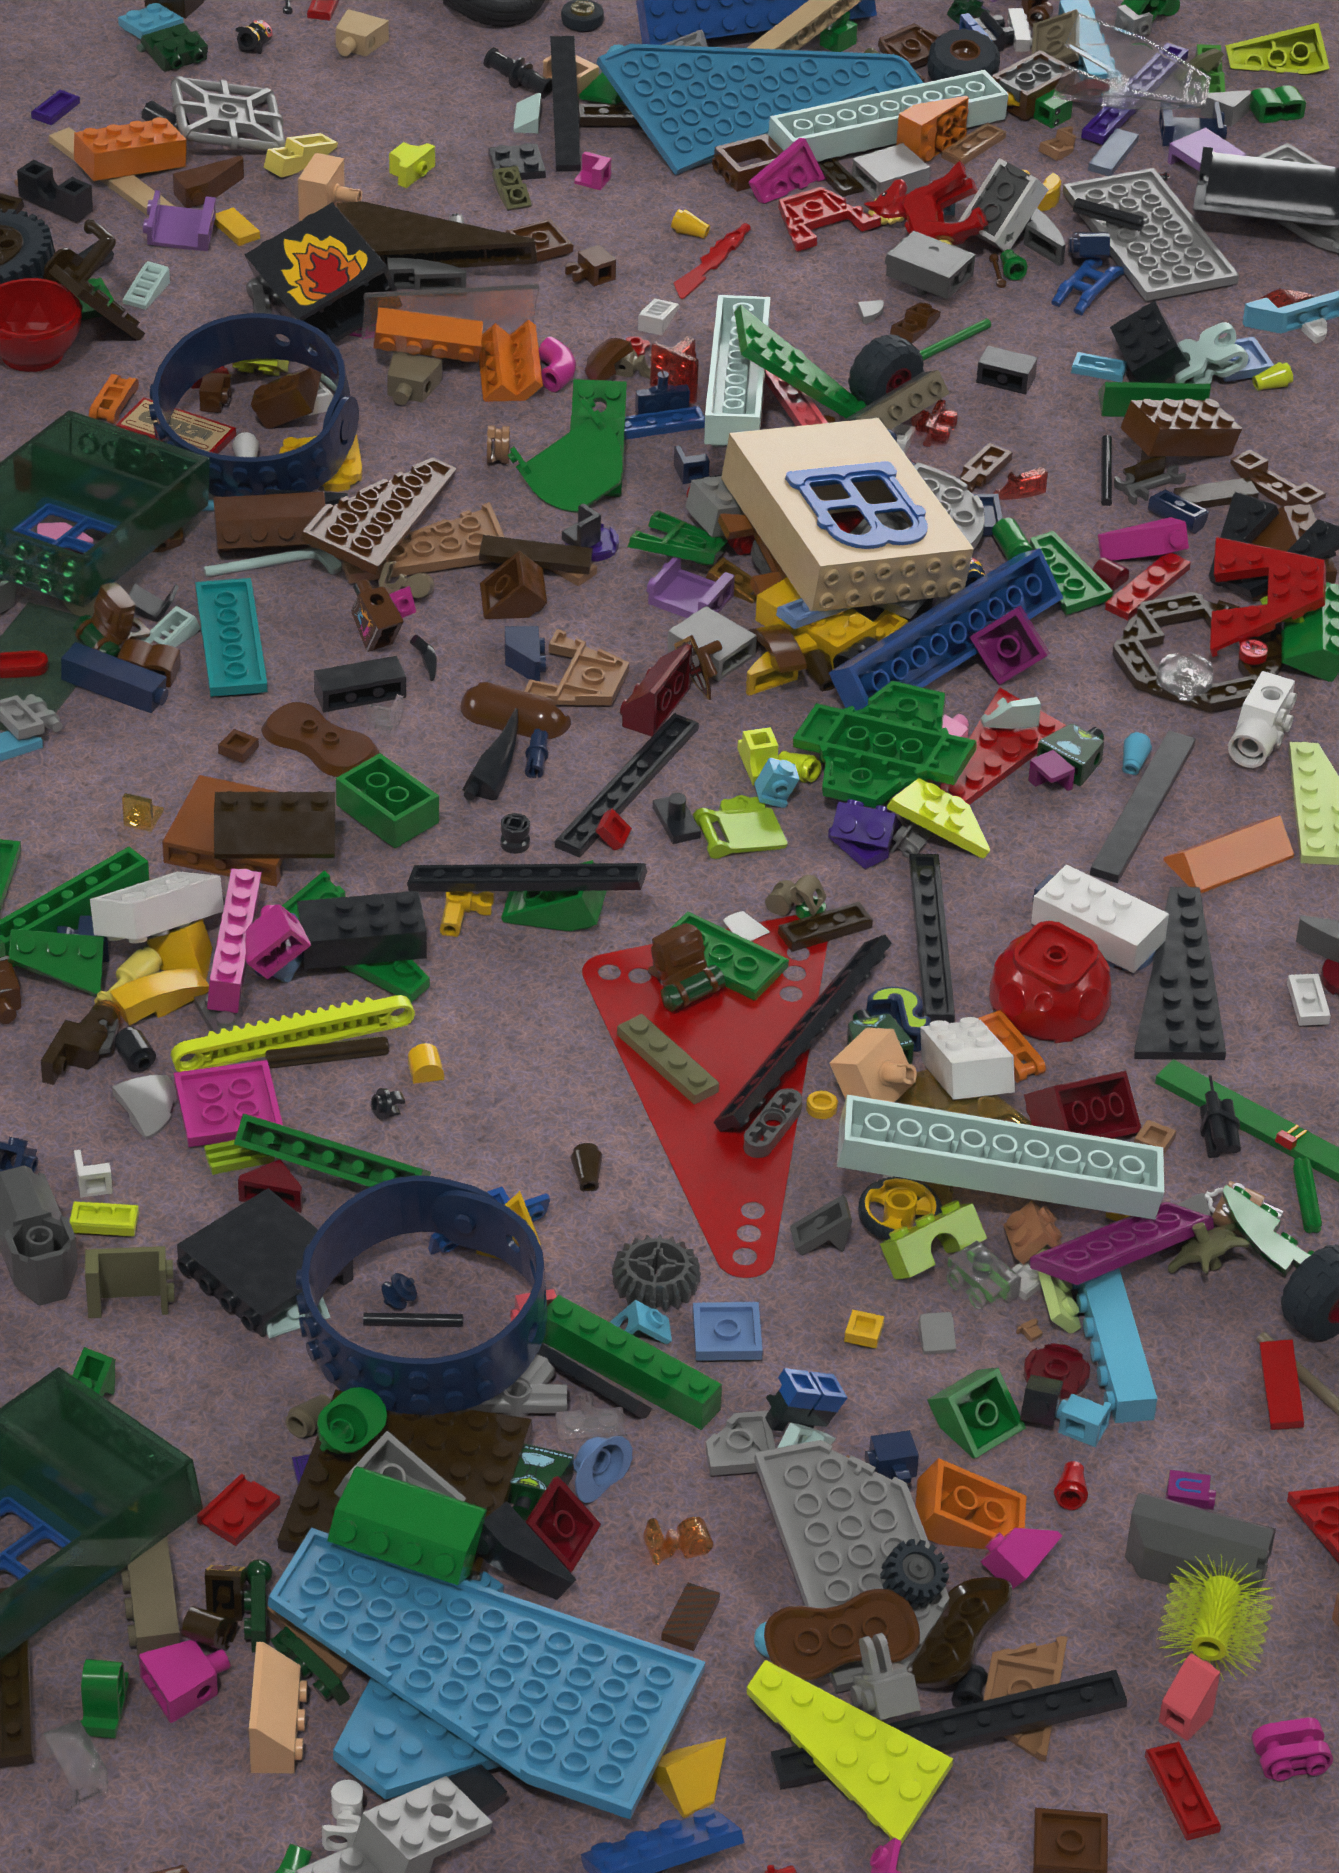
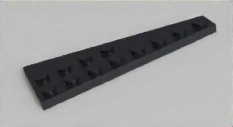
M1170 887L1165 912L1169 913L1166 940L1155 953L1134 1049V1059L1225 1060L1226 1047L1200 887Z

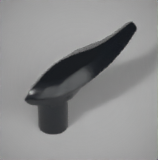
M415 635L411 638L410 644L420 651L423 664L429 673L430 681H434L437 667L435 650L432 645L425 642L420 636Z

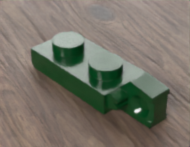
M287 1626L270 1639L278 1652L288 1658H292L294 1662L301 1666V1676L304 1679L310 1675L316 1681L312 1685L324 1700L327 1701L331 1697L341 1706L350 1699L341 1680Z

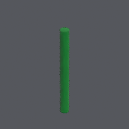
M985 318L920 350L923 361L990 328L991 321Z

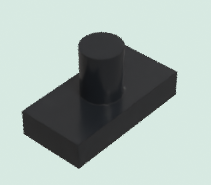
M673 793L669 797L653 800L652 808L672 844L701 838V830L686 805V796L684 794Z

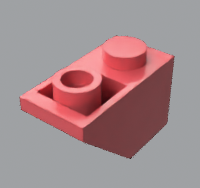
M1191 1653L1184 1661L1162 1700L1159 1723L1188 1741L1213 1716L1220 1671L1215 1669L1209 1662L1203 1661Z

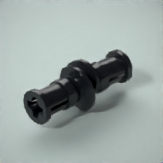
M495 47L487 52L483 62L484 66L488 69L493 68L500 72L501 75L509 77L511 87L518 88L523 86L541 93L542 99H545L552 92V78H545L538 74L537 71L533 70V65L530 62L525 64V58L520 57L515 61V59L499 53V50Z

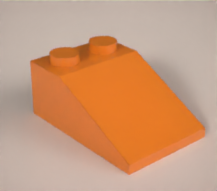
M938 1458L917 1479L915 1507L928 1540L939 1545L986 1549L985 1546L999 1532L1005 1536L1014 1528H1025L1027 1496Z

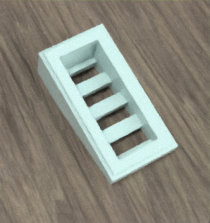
M147 261L124 296L123 304L146 310L170 284L169 268Z
M175 606L150 630V636L141 640L149 644L155 641L158 644L177 647L198 633L201 628L195 616Z

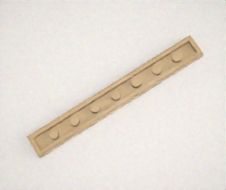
M68 127L49 135V142L75 161V131ZM134 175L100 180L149 217L147 215L148 200H153L155 193L153 189ZM160 195V205L174 206Z

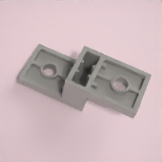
M445 1776L363 1812L352 1846L296 1870V1873H430L435 1857L490 1833L493 1822Z

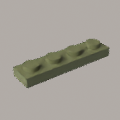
M642 1013L617 1026V1036L694 1105L719 1092V1082Z

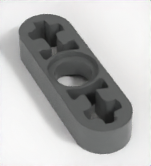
M788 1088L781 1089L776 1092L744 1134L743 1149L747 1155L754 1158H762L771 1153L801 1114L802 1096L798 1091ZM768 1120H777L781 1124L778 1126H769L765 1122Z

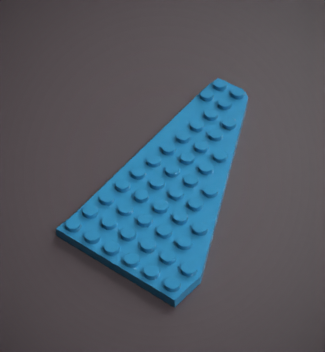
M629 44L599 56L596 62L675 176L694 167L712 162L716 146L768 134L770 116L923 83L907 60L898 55L879 53Z

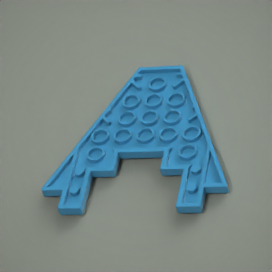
M483 1571L480 1581L465 1579L503 1593L504 1585L485 1571ZM372 1677L333 1750V1760L385 1800L406 1794L440 1778L451 1776L480 1764L487 1770L501 1766Z

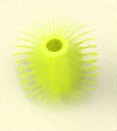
M1222 1555L1221 1576L1220 1574L1217 1576L1215 1568L1214 1573L1216 1576L1212 1577V1573L1208 1572L1207 1567L1205 1568L1201 1561L1199 1562L1207 1572L1209 1579L1205 1575L1201 1576L1198 1573L1199 1571L1190 1565L1199 1577L1191 1575L1202 1580L1203 1583L1194 1581L1193 1577L1183 1570L1182 1572L1189 1578L1186 1580L1192 1581L1194 1586L1184 1585V1582L1179 1580L1180 1584L1170 1587L1172 1589L1174 1586L1183 1585L1181 1588L1186 1590L1175 1589L1174 1592L1166 1595L1168 1597L1169 1595L1177 1594L1174 1596H1180L1181 1598L1179 1599L1183 1600H1172L1171 1603L1163 1607L1174 1605L1171 1607H1177L1178 1609L1176 1610L1180 1611H1175V1613L1169 1611L1167 1615L1162 1616L1161 1619L1166 1616H1172L1168 1618H1174L1175 1620L1173 1621L1177 1622L1161 1626L1158 1630L1171 1626V1628H1175L1171 1630L1179 1632L1168 1633L1170 1635L1159 1638L1181 1637L1166 1639H1182V1641L1167 1640L1177 1643L1161 1648H1185L1169 1656L1193 1651L1192 1654H1196L1203 1661L1207 1660L1208 1662L1209 1660L1210 1664L1212 1661V1665L1213 1661H1215L1216 1669L1218 1667L1216 1660H1220V1664L1222 1662L1225 1669H1228L1222 1659H1226L1225 1656L1233 1662L1231 1663L1233 1666L1236 1663L1232 1659L1242 1664L1246 1663L1247 1661L1244 1658L1248 1657L1242 1656L1238 1652H1249L1253 1656V1651H1249V1648L1245 1646L1252 1645L1257 1647L1258 1644L1256 1643L1264 1642L1266 1639L1254 1642L1257 1640H1252L1251 1638L1253 1637L1250 1636L1261 1635L1260 1633L1268 1630L1267 1628L1257 1631L1261 1629H1254L1253 1627L1256 1626L1252 1625H1262L1263 1622L1271 1619L1270 1617L1266 1620H1259L1264 1618H1258L1256 1616L1259 1615L1255 1614H1265V1611L1273 1608L1272 1606L1269 1609L1260 1610V1608L1256 1607L1261 1606H1254L1253 1604L1275 1598L1250 1599L1264 1597L1248 1596H1264L1255 1593L1272 1588L1245 1589L1263 1580L1238 1585L1245 1578H1241L1237 1582L1233 1579L1244 1567L1236 1575L1234 1574L1232 1579L1230 1578L1231 1568L1227 1577L1225 1576V1568L1223 1576ZM1262 1589V1590H1255V1591L1240 1592L1241 1590ZM1191 1644V1646L1169 1647V1646H1177V1645ZM1228 1653L1232 1654L1233 1656H1239L1241 1658V1661L1231 1657Z

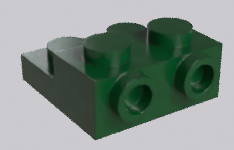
M185 23L142 35V45L164 72L173 69L177 70L183 66L200 63L207 59L208 45L197 31L191 32Z

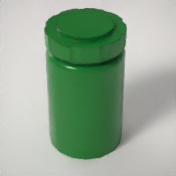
M1003 518L993 526L992 535L1007 561L1020 553L1033 550L1015 519Z

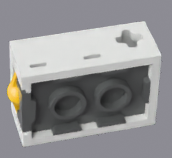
M999 158L958 222L966 220L972 210L980 207L986 215L988 225L979 231L980 234L975 236L1002 251L1011 249L1049 189L1036 177L1030 175L1027 170H1021Z

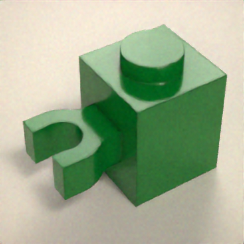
M849 11L820 32V45L832 52H842L856 44L858 24L849 20Z

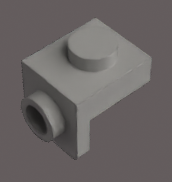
M1126 5L1117 7L1115 27L1130 39L1151 34L1153 15L1150 12L1138 15Z

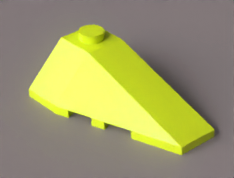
M1319 23L1225 45L1231 69L1276 71V73L1294 72L1302 75L1330 69Z

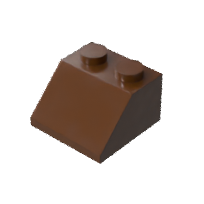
M520 550L480 582L483 616L486 620L529 618L535 612L541 611L547 603L543 568Z

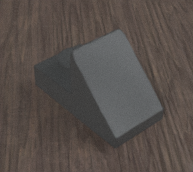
M844 1195L839 1196L790 1226L795 1249L801 1255H805L828 1240L839 1250L844 1251L852 1224L847 1198Z

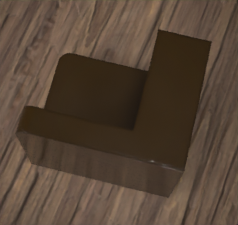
M1142 450L1141 461L1136 465L1124 468L1123 473L1125 475L1126 473H1131L1135 477L1134 483L1164 474L1166 457H1149Z

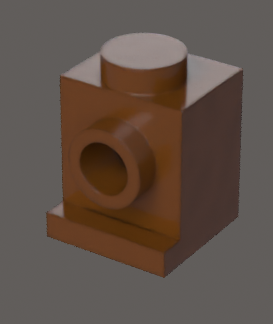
M208 373L203 376L199 389L200 411L222 412L223 405L228 404L229 398L232 395L231 374Z

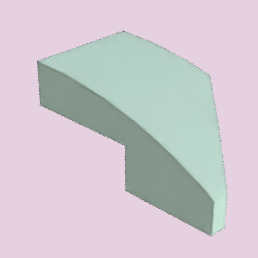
M790 1422L778 1448L816 1440H822L831 1445L836 1438L822 1431Z

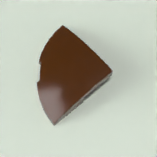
M609 338L597 346L587 358L585 373L588 380H607L616 374L613 364L633 352L631 342L620 338Z

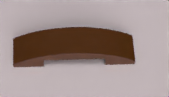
M1247 450L1230 459V464L1241 478L1250 477L1256 489L1274 503L1282 506L1312 505L1326 498L1325 492L1307 482L1296 486L1268 470L1269 460L1252 450Z
M777 624L748 630L757 635L756 646L763 645L770 653L771 665L779 673L807 669V663L796 639L785 626Z

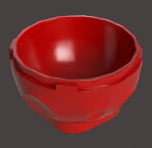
M1050 920L1039 922L1028 933L1011 941L1009 946L996 960L989 990L993 1011L1001 1010L1022 1035L1038 1040L1054 1041V1043L1072 1042L1073 1038L1086 1035L1103 1021L1111 1005L1110 968L1103 954L1098 950L1097 944L1092 939L1060 922Z

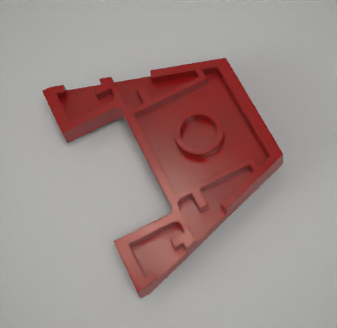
M823 187L779 199L778 208L797 252L817 246V236L810 230L848 219L861 232L881 226V217L879 215L873 214L872 217L863 212V207L859 205L853 207L846 203L845 198Z

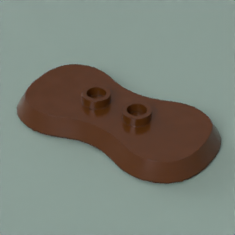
M292 702L278 708L268 717L261 728L262 734L268 742L306 755L319 770L333 777H339L379 754L378 747L368 736L330 723L314 706L303 702Z
M871 1589L834 1607L788 1606L782 1608L769 1617L766 1622L764 1639L769 1657L774 1665L803 1680H814L826 1675L840 1665L862 1661L859 1646L860 1638L869 1636L872 1640L873 1635L883 1633L887 1639L891 1663L901 1661L909 1657L918 1647L920 1629L916 1615L904 1597L887 1589Z

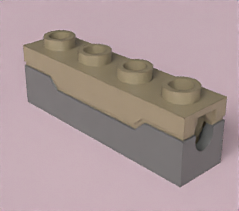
M939 370L921 372L843 421L879 418L886 429L891 430L950 393Z

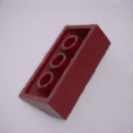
M1126 1070L1055 1085L1024 1094L1026 1111L1033 1126L1110 1139L1138 1133L1142 1128Z

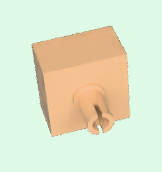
M315 153L298 178L299 221L332 202L337 207V203L358 202L362 200V190L345 187L344 158Z
M865 1028L829 1063L845 1099L847 1095L895 1102L916 1082L917 1077L916 1068L908 1063L894 1029Z

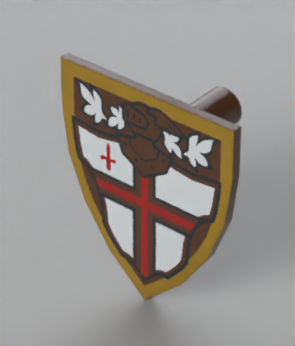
M693 635L675 643L674 646L675 649H678L685 644L692 645L691 679L706 698L711 700L709 678L718 673L710 655L721 651L722 645L719 640H716L698 648Z

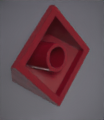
M559 1476L553 1477L526 1520L527 1525L570 1573L574 1570L601 1526V1523Z

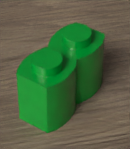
M1285 85L1274 90L1271 88H1258L1251 91L1249 108L1259 122L1273 123L1281 119L1289 121L1303 118L1306 101L1294 86Z

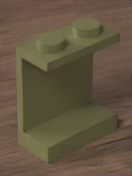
M165 1246L85 1249L88 1318H102V1298L161 1296L162 1315H168V1302H175L174 1282H167V1280L173 1279V1259L166 1260Z

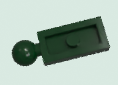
M262 1559L253 1560L246 1567V1580L251 1585V1590H244L245 1612H251V1618H244V1640L251 1639L252 1653L256 1652V1642L266 1643V1585L272 1579L273 1570L271 1565Z

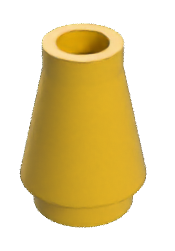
M678 209L673 217L671 228L675 229L676 233L705 239L709 233L710 225L700 220L688 210Z

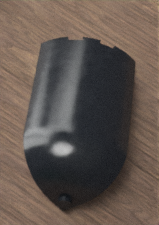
M1203 147L1193 211L1314 226L1337 227L1339 226V167L1214 153L1213 148Z

